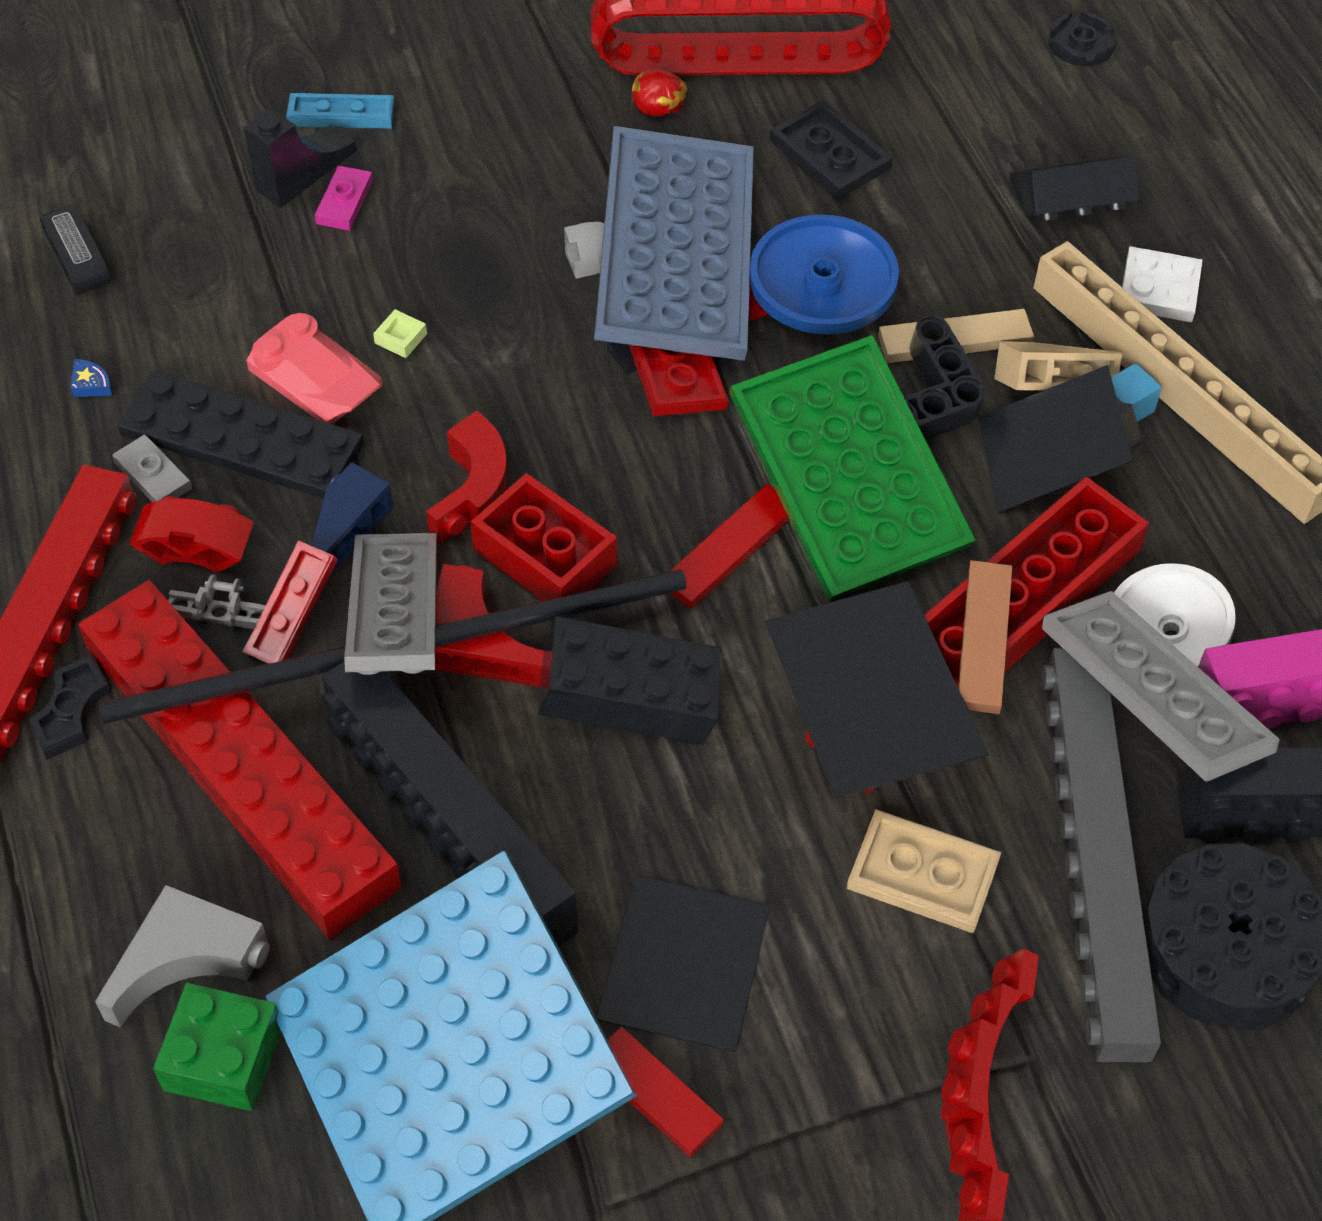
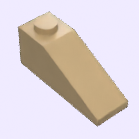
M1000 342L994 379L1015 390H1047L1108 365L1112 377L1120 371L1122 353L1037 342Z

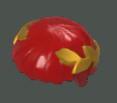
M649 69L636 77L632 86V100L637 109L647 116L662 117L665 114H670L671 111L677 114L680 111V106L684 104L686 99L687 86L684 81L666 69Z

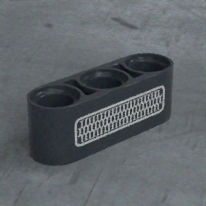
M75 204L39 216L47 240L75 295L111 283L106 264Z

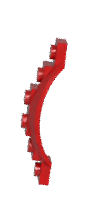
M1022 949L997 961V965L992 973L993 988L976 996L970 1010L972 1020L968 1025L954 1031L948 1045L950 1059L941 1089L942 1110L940 1119L944 1121L947 1140L952 1152L949 1171L965 1178L959 1193V1203L961 1206L958 1221H1003L1009 1174L999 1170L993 1148L989 1122L988 1089L994 1049L1002 1026L1015 1005L1033 998L1039 955L1026 949Z

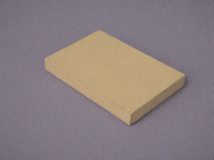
M875 809L848 879L846 889L974 934L1001 852Z

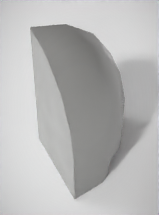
M587 222L564 227L565 254L576 279L600 273L604 223Z

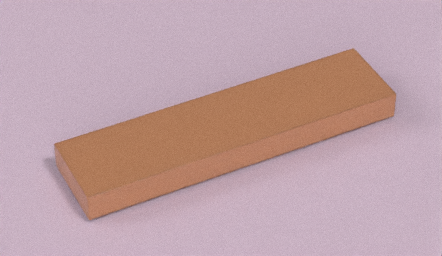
M970 560L958 682L960 694L967 709L970 711L1000 714L1012 576L1011 565Z

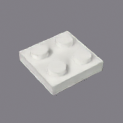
M1130 246L1122 288L1155 316L1192 322L1196 309L1203 259Z

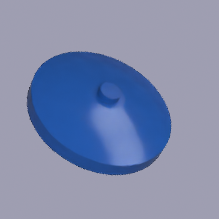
M807 215L780 223L759 240L753 250L750 261L751 290L764 311L786 326L814 334L846 333L871 324L890 307L896 295L899 278L896 256L882 236L860 222L835 215Z

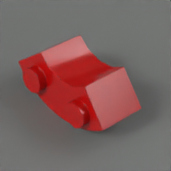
M166 496L162 500L151 502L143 507L129 545L161 565L171 562H188L219 573L241 561L254 522L241 515L239 510L231 505H216L205 501Z

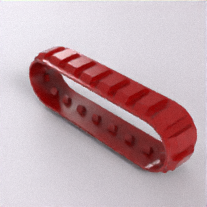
M595 0L591 8V43L599 57L603 58L611 68L623 74L637 76L642 72L655 68L666 69L675 75L840 74L855 72L871 65L881 55L890 41L889 30L892 27L890 7L887 0ZM850 14L863 16L868 19L864 24L852 30L840 32L635 34L623 32L612 26L623 19L638 16Z

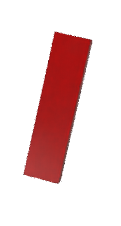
M766 484L669 571L681 569L686 579V589L670 593L672 596L692 609L790 520L773 487Z

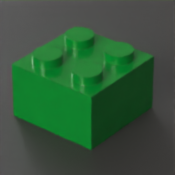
M186 983L153 1067L163 1091L253 1112L281 1034V1029L276 1020L279 1012L276 1003Z

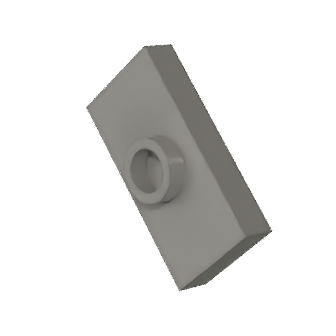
M145 434L112 454L114 463L125 474H128L129 479L152 502L162 500L166 496L179 498L192 489L190 480Z

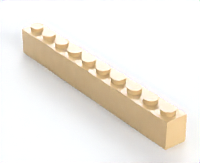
M1068 241L1040 257L1034 283V289L1104 350L1122 353L1121 365L1124 368L1137 363L1162 386L1159 398L1303 524L1322 512V457Z

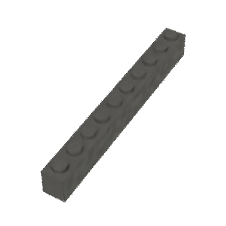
M1053 648L1049 665H1043L1042 687L1043 690H1049L1050 701H1047L1046 721L1048 726H1054L1055 737L1051 739V760L1053 763L1059 764L1060 774L1056 775L1055 793L1057 800H1063L1065 811L1060 816V833L1062 839H1068L1069 851L1065 855V873L1067 878H1073L1075 890L1070 894V913L1072 919H1078L1080 930L1075 936V953L1077 960L1084 961L1085 974H1082L1080 979V994L1083 1002H1089L1090 1017H1087L1085 1025L1086 1041L1088 1045H1094L1096 1062H1152L1161 1045L1111 694L1063 648Z

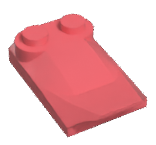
M305 313L291 314L261 336L253 344L252 351L246 360L248 370L316 420L329 424H334L347 412H351L383 384L381 376L318 330L317 321Z

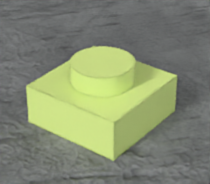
M395 309L373 333L375 344L407 358L427 335L426 324Z

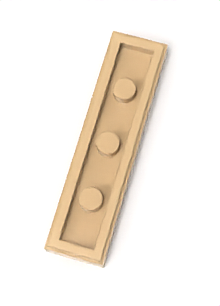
M1025 309L944 319L949 324L965 353L998 350L1000 342H1033L1034 334ZM917 322L879 327L878 337L886 363L913 360L909 347Z

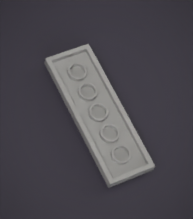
M436 533L355 535L344 656L345 672L371 675L380 671H403L413 674L424 670H435Z
M1112 591L1044 616L1042 629L1206 782L1277 752L1280 740Z

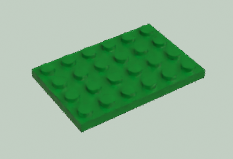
M873 335L731 386L729 394L829 602L971 547L976 541Z

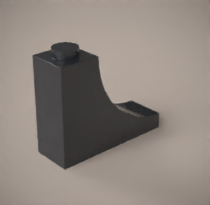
M268 109L243 127L256 192L280 208L357 151L356 141L331 124L314 134L299 136L296 125L272 109Z

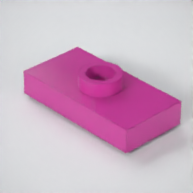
M338 166L315 213L316 224L350 231L372 185V172Z

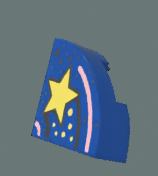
M74 359L71 382L73 397L112 396L108 375L99 365L87 360Z

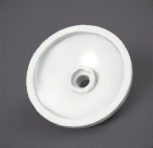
M1184 564L1154 565L1128 577L1114 592L1197 667L1205 648L1229 645L1235 629V608L1231 596L1221 582L1199 568ZM1172 630L1178 634L1169 636L1164 633Z

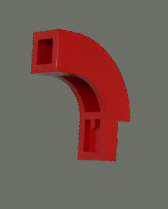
M478 411L447 431L449 454L469 473V477L460 488L426 511L429 533H436L439 545L449 537L460 534L477 515L508 489L506 452L502 438L495 427Z

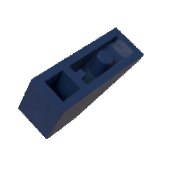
M353 462L342 473L336 474L330 481L326 489L311 546L334 555L338 559L332 573L354 551L355 535L369 534L393 509L390 483Z

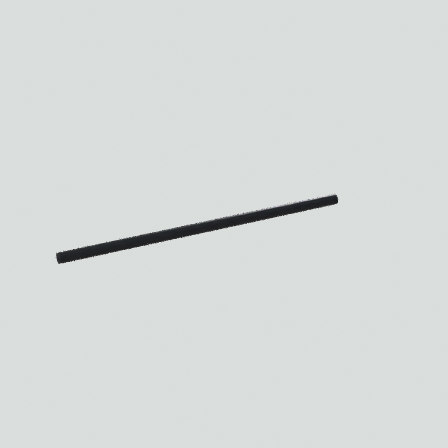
M680 569L436 625L435 647L551 621L556 616L569 617L685 590V575ZM345 646L100 702L99 708L103 724L327 673L345 661Z

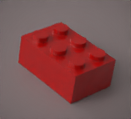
M527 473L471 521L473 550L542 601L592 590L617 567V537Z

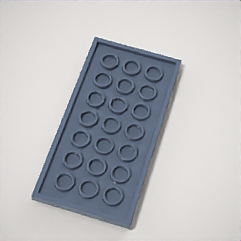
M614 126L594 340L745 361L748 345L754 146Z

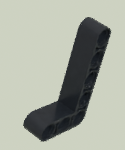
M925 315L916 324L909 351L930 388L907 395L904 399L925 440L973 422L985 398L986 389L949 324L940 316ZM926 411H932V412L935 413L936 415L930 414V413H928V412H926Z

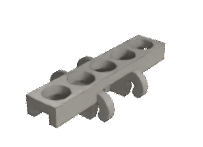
M213 574L210 575L208 581H205V587L199 588L197 594L170 590L169 603L183 618L225 624L227 626L254 629L259 619L253 617L257 614H262L266 606L240 600V592L243 593L244 587L241 586V579L236 578L233 584L217 581L216 575ZM215 590L230 592L228 596L230 603L213 600ZM179 601H185L188 603V606L184 607L174 604ZM223 607L227 609V613L222 617L212 615L216 608ZM239 611H245L247 616H239Z

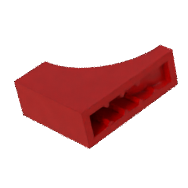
M443 564L436 587V625L488 614L484 604L486 596L484 570L474 569L467 565L453 566ZM505 632L435 647V670L540 687L544 651L526 646L514 640Z

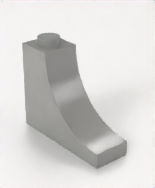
M165 885L95 1001L104 1021L121 1027L133 1010L146 998L167 985L187 978L218 975L248 981L254 968L259 969L264 964L269 953L270 945L263 924Z

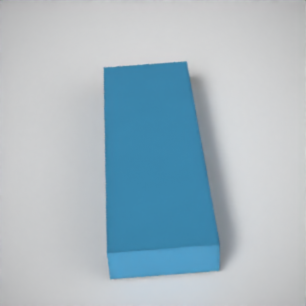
M290 93L286 119L295 124L296 127H327L331 124L334 127L392 129L395 107L394 95Z

